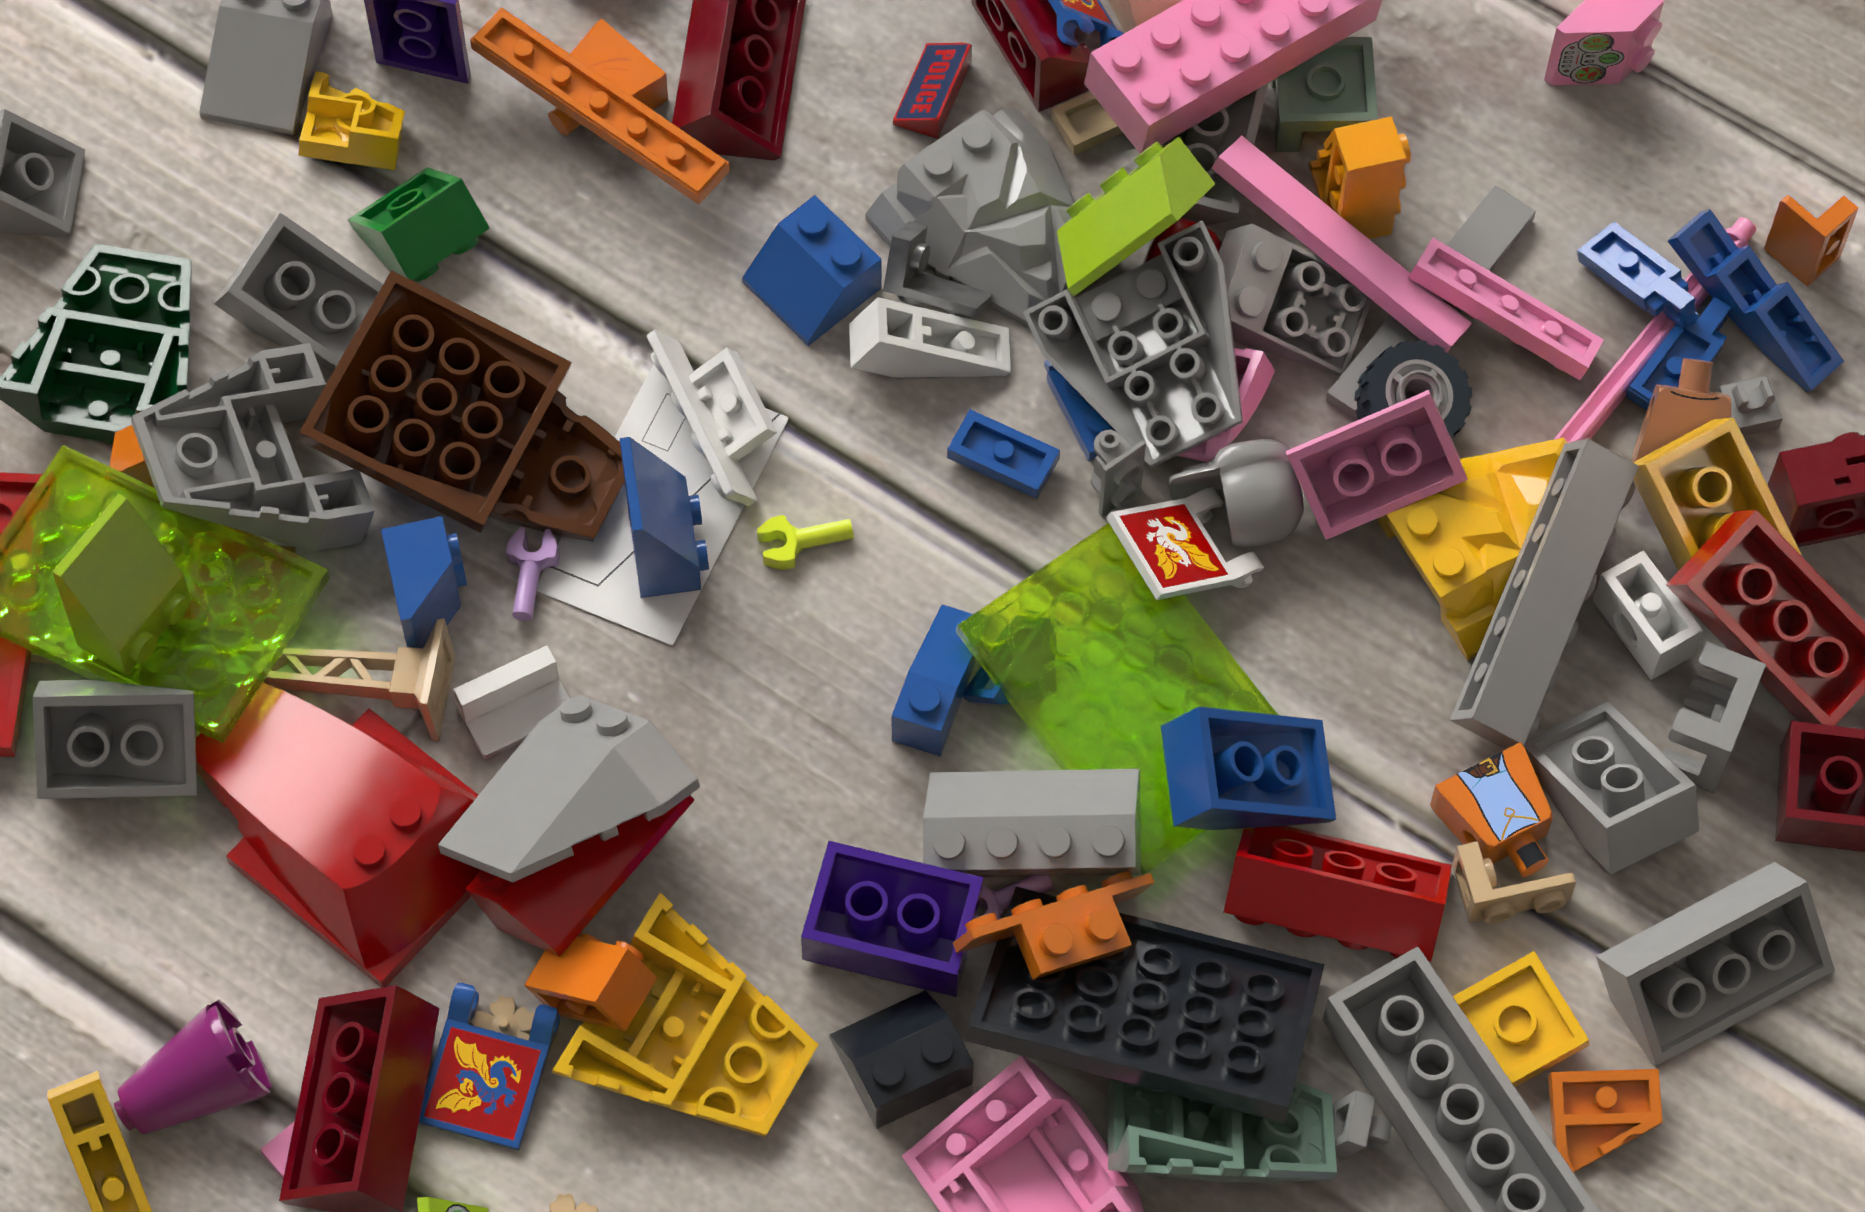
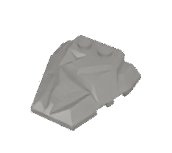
M1003 109L993 116L987 110H981L906 161L898 170L897 182L881 192L865 213V220L889 246L891 245L892 235L909 221L928 226L925 244L930 246V256L927 264L935 268V276L946 280L953 278L964 285L992 293L989 306L1027 328L1029 325L1023 311L1067 289L1057 230L1071 218L1066 209L1075 202L1049 142L1018 109Z

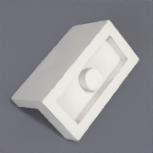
M547 645L453 689L458 712L484 759H489L521 744L540 720L559 708L562 702L569 699L559 680L556 660Z

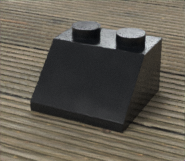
M926 990L829 1034L830 1040L876 1129L973 1084L974 1062L952 1020Z

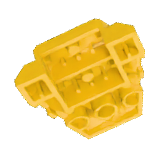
M1564 437L1462 458L1460 460L1468 480L1376 519L1388 539L1394 536L1397 537L1440 604L1441 621L1467 661L1477 656L1564 444L1567 443Z

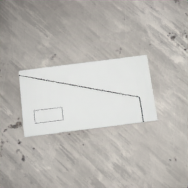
M653 365L615 438L620 441L619 438L624 437L634 439L686 477L688 495H699L702 525L693 526L695 541H706L709 570L700 571L702 590L745 505L732 499L727 500L723 498L711 481V475L714 472L708 460L697 451L692 443L691 434L694 431L688 419L674 406L671 400V393L674 391L667 377L663 376ZM767 408L765 409L777 434L739 460L752 489L789 420L787 416ZM624 483L593 542L561 537L557 545L560 552L559 565L549 567L543 571L538 582L537 591L668 645H673L701 590L640 598Z

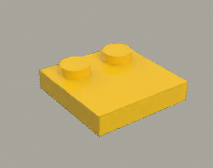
M1535 951L1452 996L1514 1087L1590 1046L1587 1035Z

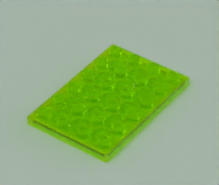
M63 445L0 535V636L90 680L194 691L195 730L224 743L328 583L330 577L327 568L254 534L163 508L154 487ZM118 493L129 500L182 571L191 598L183 618L178 623L170 624L157 639V645L152 655L144 663H137L127 676L76 644L52 573L55 567Z
M1109 522L957 625L955 631L993 682L1001 687L1007 700L1061 770L1140 769L1142 875L1147 874L1208 831L1206 829L1173 827L1161 725L1197 707L1278 715L1185 595L1160 600L1155 599Z

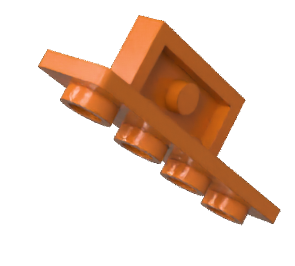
M1125 871L1101 882L1102 888L1088 892L1086 885H1080L1056 896L1057 902L1043 906L1041 899L1025 902L1011 910L1012 916L998 920L995 913L985 914L965 924L967 932L954 941L953 946L956 953H960L1015 936L1033 980L1123 952L1132 944L1116 904L1137 897L1155 882L1151 873L1133 878L1130 871Z

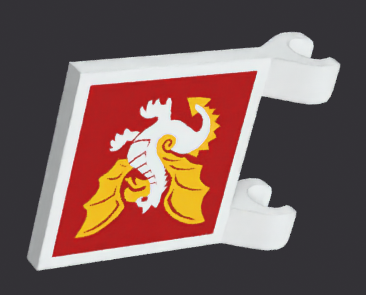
M1213 487L1203 489L1187 498L1113 511L1106 517L1156 600L1228 585L1245 588L1253 582L1251 574L1261 572L1264 569L1263 564L1254 552L1245 553L1228 562H1225L1202 525V523L1208 522L1213 517L1211 509L1221 507L1224 504Z

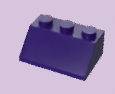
M364 0L376 63L466 84L469 83L471 72L459 0Z
M828 841L801 935L802 960L957 997L969 950L956 953L953 942L967 932L965 924L976 918L983 877Z

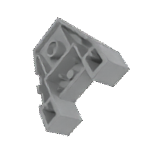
M310 343L262 350L249 357L246 364L228 373L226 370H223L211 376L208 383L190 392L185 389L132 416L131 424L163 508L313 552L362 544L375 510L361 473L353 469L303 478L282 424L307 419L326 386Z

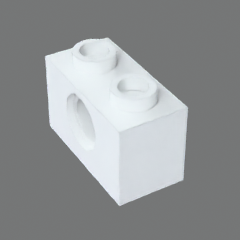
M1643 550L1602 573L1592 601L1649 679L1653 680L1693 657L1703 630L1682 601L1666 586L1668 582Z

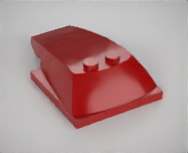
M253 679L196 737L197 773L217 800L224 807H228L237 819L238 829L244 836L226 855L228 863L381 988L386 987L471 897L465 889L479 874L480 869L440 854L438 844L474 802L478 794L370 708L351 725L286 691Z

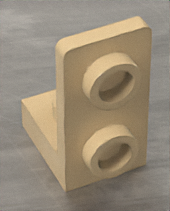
M1478 841L1457 846L1452 862L1453 873L1469 923L1484 920L1487 924H1497L1511 919L1517 912L1535 909L1538 913H1548L1558 910L1571 899L1576 885L1574 874L1566 873L1496 889L1497 880L1493 863L1490 858H1482Z

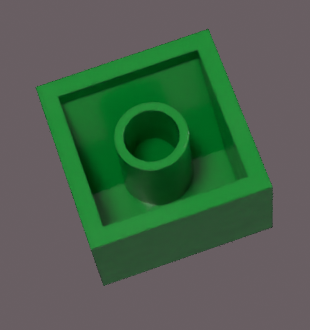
M428 167L348 219L353 230L389 272L392 270L414 282L422 281L433 275L439 269L438 263L451 254L459 255L472 249L479 242L478 236L490 229L462 178Z

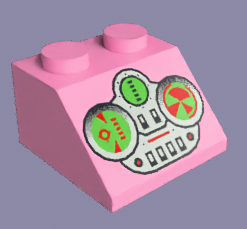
M1584 0L1556 28L1544 80L1551 86L1619 84L1632 71L1636 73L1641 72L1651 61L1655 53L1652 44L1662 28L1659 18L1664 0Z

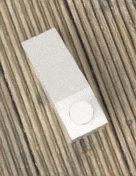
M879 297L849 323L851 368L894 378L1007 376L1011 372L1009 328Z

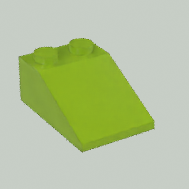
M119 493L52 571L76 644L126 676L137 663H144L152 655L157 645V639L170 624L174 625L183 618L191 599L182 571L129 500Z

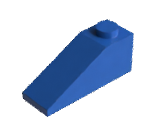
M941 605L907 673L891 716L893 742L941 757L962 701L963 693L988 631L990 619L950 606Z

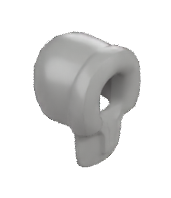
M1259 439L1228 445L1218 451L1214 460L1184 467L1181 473L1172 475L1169 478V489L1173 500L1187 498L1206 488L1213 487L1216 489L1219 496L1223 498L1230 539L1233 546L1258 547L1279 542L1288 537L1297 528L1304 512L1301 486L1286 454L1290 447L1275 440Z

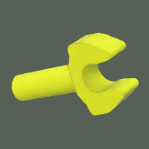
M785 515L771 517L757 529V540L759 542H770L780 539L786 543L781 548H772L762 553L764 565L779 570L793 569L796 566V557L803 549L854 539L850 519L798 529L787 521Z

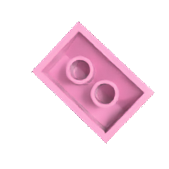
M1429 390L1286 451L1325 540L1468 480L1453 441Z

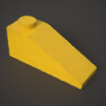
M99 1071L48 1090L47 1099L92 1212H153Z

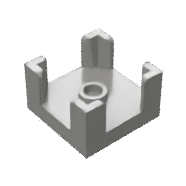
M1706 641L1698 664L1737 681L1732 689L1699 675H1694L1683 705L1688 709L1711 718L1684 708L1680 709L1677 713L1668 739L1707 755L1704 762L1670 749H1664L1663 754L1696 784V787L1714 794L1766 664Z

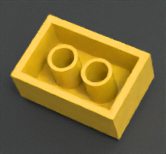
M1734 417L1713 419L1633 462L1639 466L1634 477L1636 487L1678 571L1735 511L1757 510L1802 555Z

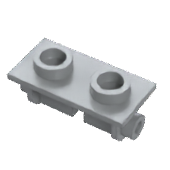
M1113 430L1102 431L1096 436L1094 450L1098 456L1095 457L1091 484L1100 495L1099 515L1101 517L1115 507L1118 510L1126 508L1139 496L1142 486L1146 448L1144 440L1131 447L1121 434Z

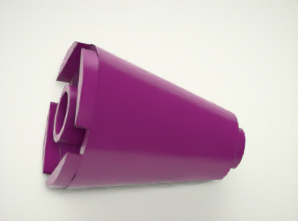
M217 1000L203 1008L117 1089L120 1100L114 1103V1108L119 1119L129 1131L137 1128L140 1133L146 1135L262 1099L263 1096L270 1093L268 1089L272 1085L266 1066L253 1041L246 1042L237 1030L242 1024L225 1003Z

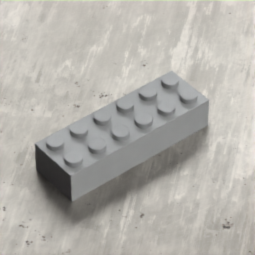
M1419 947L1412 949L1328 997L1323 1022L1369 1091L1375 1096L1376 1101L1388 1119L1393 1122L1392 1125L1451 1212H1600Z

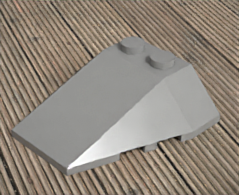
M576 695L562 702L559 708L539 721L441 840L438 847L440 854L510 882H515L573 856L572 846L597 834L600 835L601 840L606 841L619 835L617 825L641 814H644L648 821L665 814L699 789L700 784L697 776L650 720Z

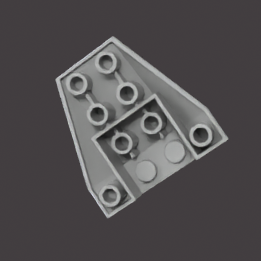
M1203 221L1157 243L1162 254L1078 297H1075L1066 289L1023 311L1042 355L1122 435L1131 447L1144 440L1146 443L1144 460L1152 468L1243 423L1226 270Z

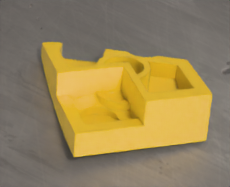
M315 71L308 95L307 114L299 139L298 156L396 170L405 111L389 103L376 101L368 93L356 87L350 93H344L329 86L330 75Z

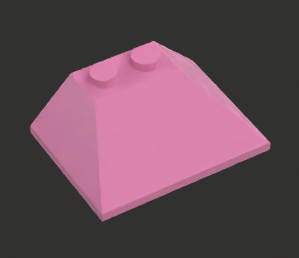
M1022 1055L902 1155V1158L940 1212H1144L1138 1188L1126 1172L1108 1170V1145L1078 1103L1031 1060Z

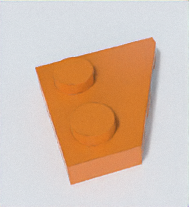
M1659 1069L1551 1072L1548 1075L1553 1144L1573 1173L1656 1128L1663 1122Z

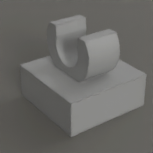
M1767 376L1719 386V393H1725L1731 397V418L1734 417L1743 436L1780 428L1783 418Z
M1355 1090L1333 1103L1337 1158L1344 1160L1362 1149L1376 1150L1378 1142L1389 1143L1393 1122L1382 1117L1372 1116L1375 1096Z

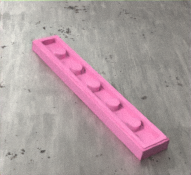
M1242 135L1218 157L1211 167L1214 172L1421 341H1427V344L1432 346L1437 344L1444 348V351L1447 353L1472 325L1469 320L1438 295L1409 279L1408 277L1411 274Z

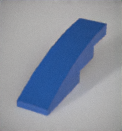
M1711 209L1697 214L1667 240L1712 298H1718L1731 307L1727 314L1728 317L1770 360L1806 392L1812 391L1844 362L1788 282L1777 285L1749 245L1738 248Z

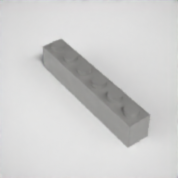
M1589 438L1564 444L1450 721L1499 747H1511L1520 742L1522 745H1525V742L1534 735L1540 721L1538 711L1543 698L1554 687L1558 679L1559 668L1557 664L1562 652L1572 642L1578 630L1576 618L1583 601L1587 600L1595 589L1597 583L1595 572L1601 557L1611 548L1615 540L1616 529L1614 526L1621 509L1629 503L1634 494L1635 484L1633 480L1638 470V465Z

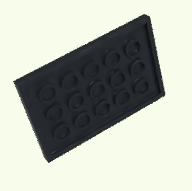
M1016 886L1006 917L1012 916L1011 910L1025 902L1041 899L1044 906L1057 902L1056 896ZM1123 913L1119 914L1132 944L1123 952L1034 980L1031 977L1016 937L1012 936L997 941L968 1025L967 1042L1285 1123L1325 964Z

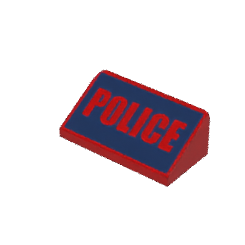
M964 42L926 43L893 118V125L939 139L971 65L972 44Z

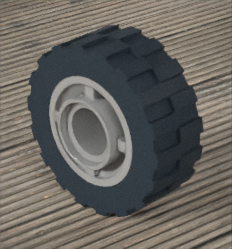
M1409 340L1400 342L1395 347L1390 346L1366 367L1367 370L1360 375L1357 382L1359 387L1355 391L1354 401H1357V409L1355 410L1357 419H1362L1406 400L1405 390H1411L1417 395L1429 390L1452 439L1462 430L1466 424L1464 422L1465 418L1471 412L1470 398L1473 396L1472 387H1469L1467 382L1469 377L1466 371L1462 370L1458 365L1459 361L1453 355L1447 354L1444 348L1439 345L1432 346L1427 344V341L1421 340L1415 343H1409Z

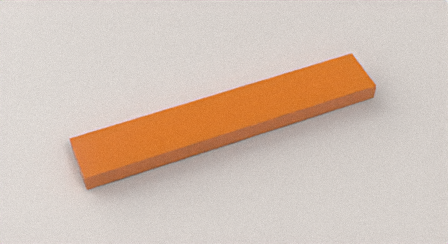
M501 7L470 39L472 50L698 205L730 172V164L727 160Z

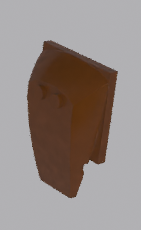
M392 270L300 429L297 438L298 441L479 533L482 532L489 517L541 532L550 529L552 534L593 542L625 483L620 441L588 416H579L566 405L567 397L558 391L572 364L571 361Z

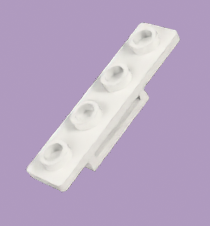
M656 329L647 335L654 350L651 353L652 362L658 371L667 377L674 391L671 393V400L676 409L688 419L694 431L691 434L692 443L697 451L708 460L714 472L711 475L714 487L727 500L732 499L747 506L752 505L757 501V497L739 460L777 434V431L738 353L725 348L693 371L679 341Z

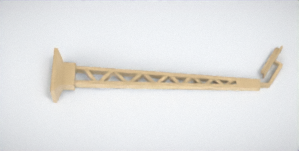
M445 618L436 620L424 649L398 647L397 653L157 641L156 648L150 656L151 658L147 659L144 663H137L130 673L248 685L255 679L281 689L392 700L394 707L419 709L431 740L439 742L451 684L455 652ZM34 635L30 662L118 671L79 647L74 637ZM174 658H178V660H179L180 662H176V661H172V660H173ZM192 659H198L202 661L196 664ZM227 661H230L234 665V667L222 665L225 664ZM244 662L260 664L249 669ZM285 665H289L296 673L280 672L277 670ZM305 666L324 668L315 675H312ZM349 668H352L359 679L342 678L339 676ZM366 669L393 671L391 682L374 681Z

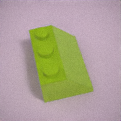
M1179 137L1164 148L1156 141L1134 159L1138 165L1136 169L1128 174L1124 167H1121L1099 185L1104 191L1101 195L1094 199L1088 192L1066 209L1071 218L1057 230L1067 289L1074 296L1176 223L1215 185V182Z

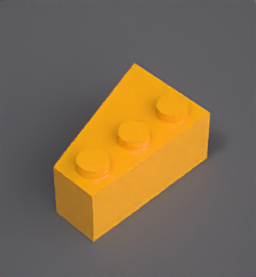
M1392 116L1333 129L1323 143L1325 149L1318 150L1316 153L1317 160L1310 161L1308 164L1319 199L1368 239L1391 235L1395 215L1401 212L1400 189L1406 187L1405 164L1411 161L1410 146L1404 133L1398 134Z

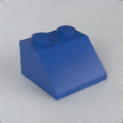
M814 195L777 224L743 275L742 283L807 346H810L882 288V261L863 240Z
M442 516L381 529L406 646L410 648L424 649L437 619L445 618L446 625L449 624L461 607L458 587L467 586L457 533L446 535Z

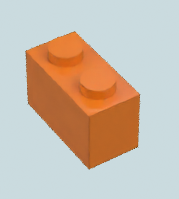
M581 933L560 957L545 950L524 986L544 1005L555 1007L560 1016L626 1031L657 977L642 963L644 959L643 954L632 945L623 941H616L615 945L607 944L594 936Z

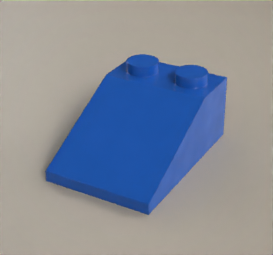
M631 437L619 438L640 598L701 590L700 571L709 570L706 541H695L693 526L702 525L699 495H688L686 477Z
M1197 707L1161 725L1173 827L1228 830L1330 823L1336 820L1323 720Z

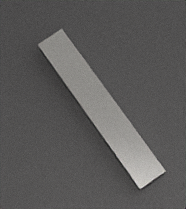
M1495 185L1447 246L1492 272L1534 220L1536 211ZM1444 300V301L1447 302L1451 307H1453L1456 311H1458V312L1461 311V309H1459L1458 307H1456V306H1454L1453 304L1449 303L1448 301ZM1390 315L1327 392L1326 401L1356 421L1360 420L1357 419L1355 412L1357 401H1354L1355 391L1359 387L1357 382L1360 375L1367 370L1366 367L1390 346L1395 347L1398 343L1408 340L1409 343H1415L1420 339Z

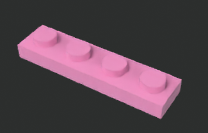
M1434 237L1408 277L1463 310L1472 318L1483 322L1508 337L1512 342L1523 346L1579 381L1588 370L1604 339Z

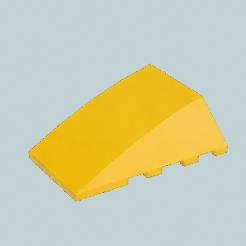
M660 892L630 945L643 954L644 959L642 963L657 977V980L626 1031L583 1022L581 1026L579 1025L551 1073L765 1137L819 1044L768 995L764 997L746 979L747 975L733 962L729 963L708 943L709 939L693 923L689 925L673 909V904Z

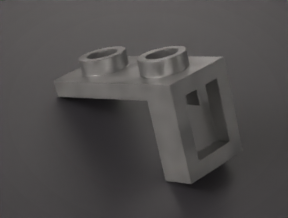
M909 221L892 235L883 291L898 295V298L905 303L933 305L943 308L947 314L964 318L977 317L990 305L992 293L923 273L930 256V246L925 244L928 226Z

